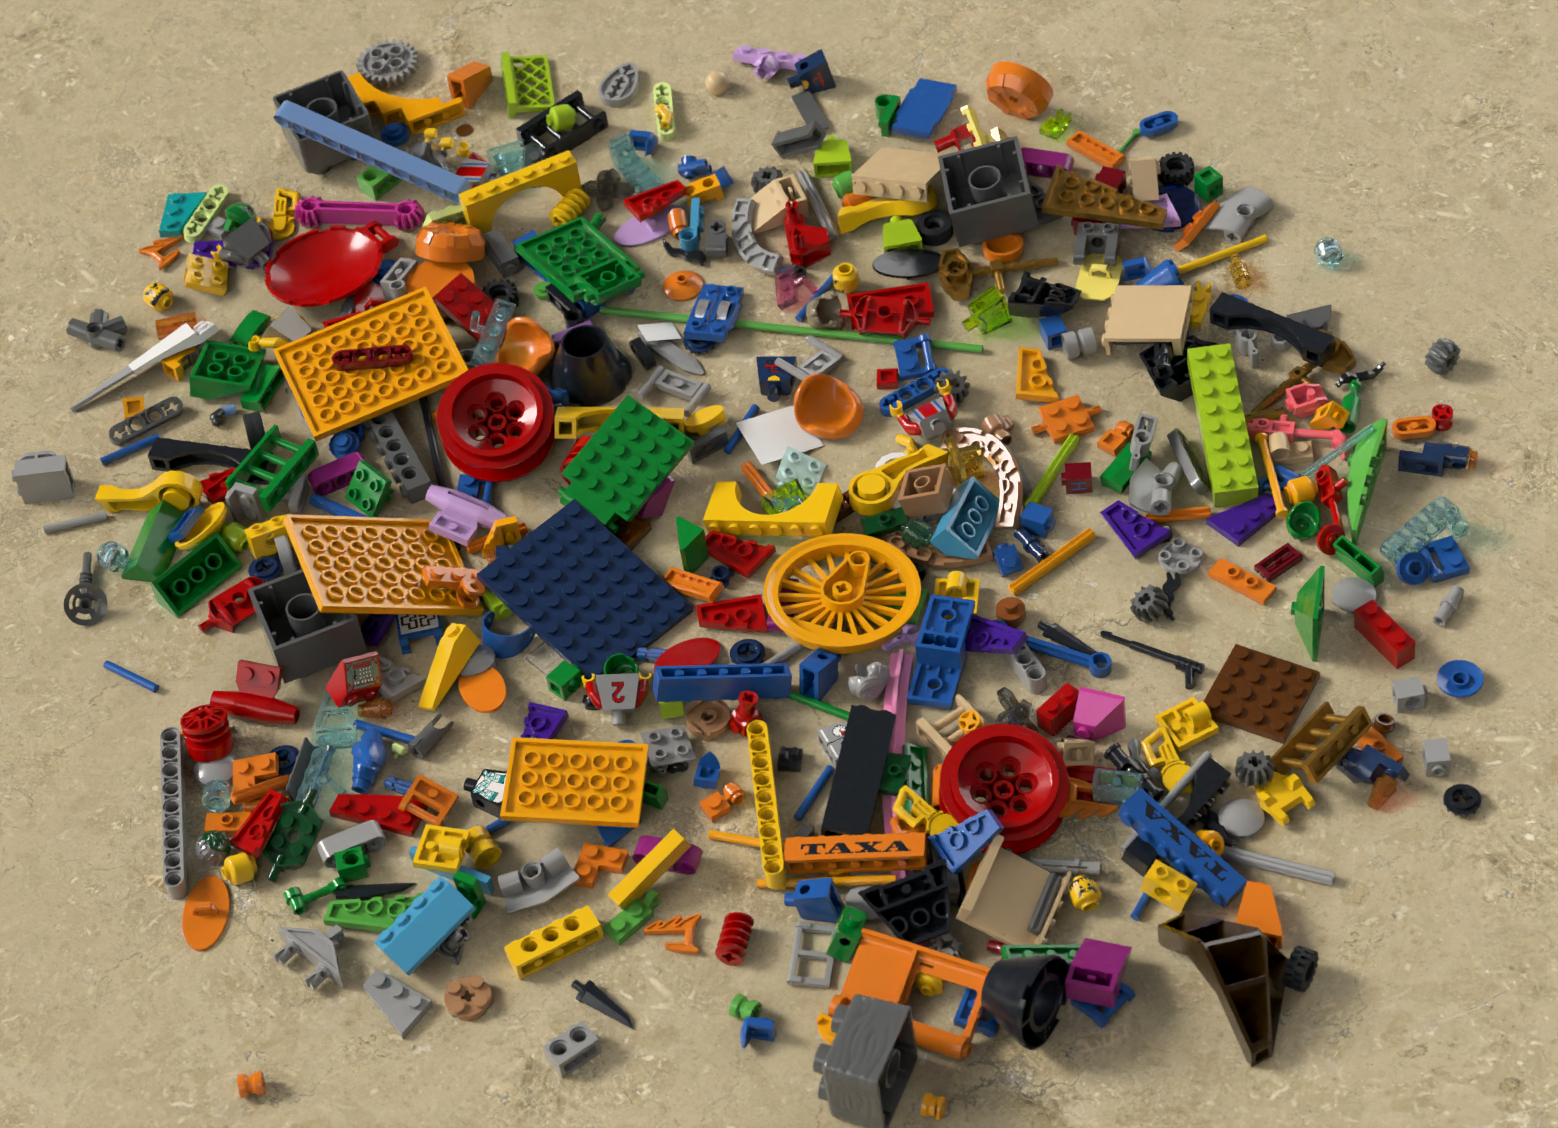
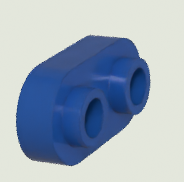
M1164 111L1144 118L1139 124L1140 133L1145 137H1154L1173 130L1178 126V116L1175 112Z

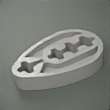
M626 62L616 67L602 80L598 91L600 100L604 105L623 107L635 99L639 88V75L636 65L632 62Z

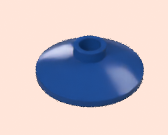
M1454 660L1447 662L1437 673L1439 688L1452 697L1465 698L1472 696L1483 685L1482 671L1477 665L1469 661Z

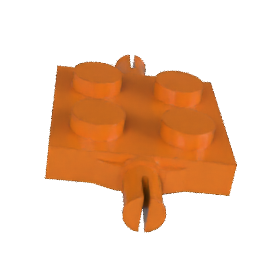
M1078 394L1039 407L1042 424L1031 426V431L1033 435L1045 431L1051 436L1053 443L1057 444L1065 441L1072 433L1081 436L1094 432V424L1090 417L1101 414L1102 409L1100 405L1087 408Z

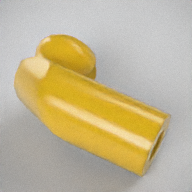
M659 104L655 107L654 112L655 114L658 113L657 116L663 117L660 123L661 128L669 129L673 113L666 104Z
M903 434L896 436V443L906 447L903 453L909 455L918 451L913 438Z

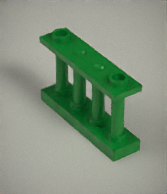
M274 424L234 472L227 477L225 481L227 490L229 491L235 482L257 488L263 510L271 512L319 456L315 440L308 438L303 445L299 446L282 439L278 426ZM276 446H279L295 454L291 459L286 460L271 454ZM266 460L283 468L275 475L258 467ZM253 474L270 481L266 488L262 489L246 481Z

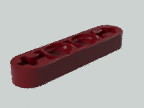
M408 345L339 350L332 355L334 368L338 371L406 366L412 363L414 359L412 349ZM380 355H388V357L385 360L378 359ZM361 356H367V357H368V358H367L365 361H363V362L357 361L358 358L361 357Z

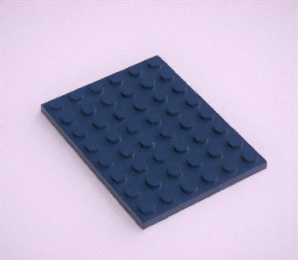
M575 499L477 573V579L561 658L571 665L575 664L582 672L581 676L584 675V678L587 680L592 678V673L595 674V680L596 675H604V665L610 656L623 653L634 659L637 657L639 647L648 648L693 612L691 604ZM616 666L611 672L615 671L619 666Z

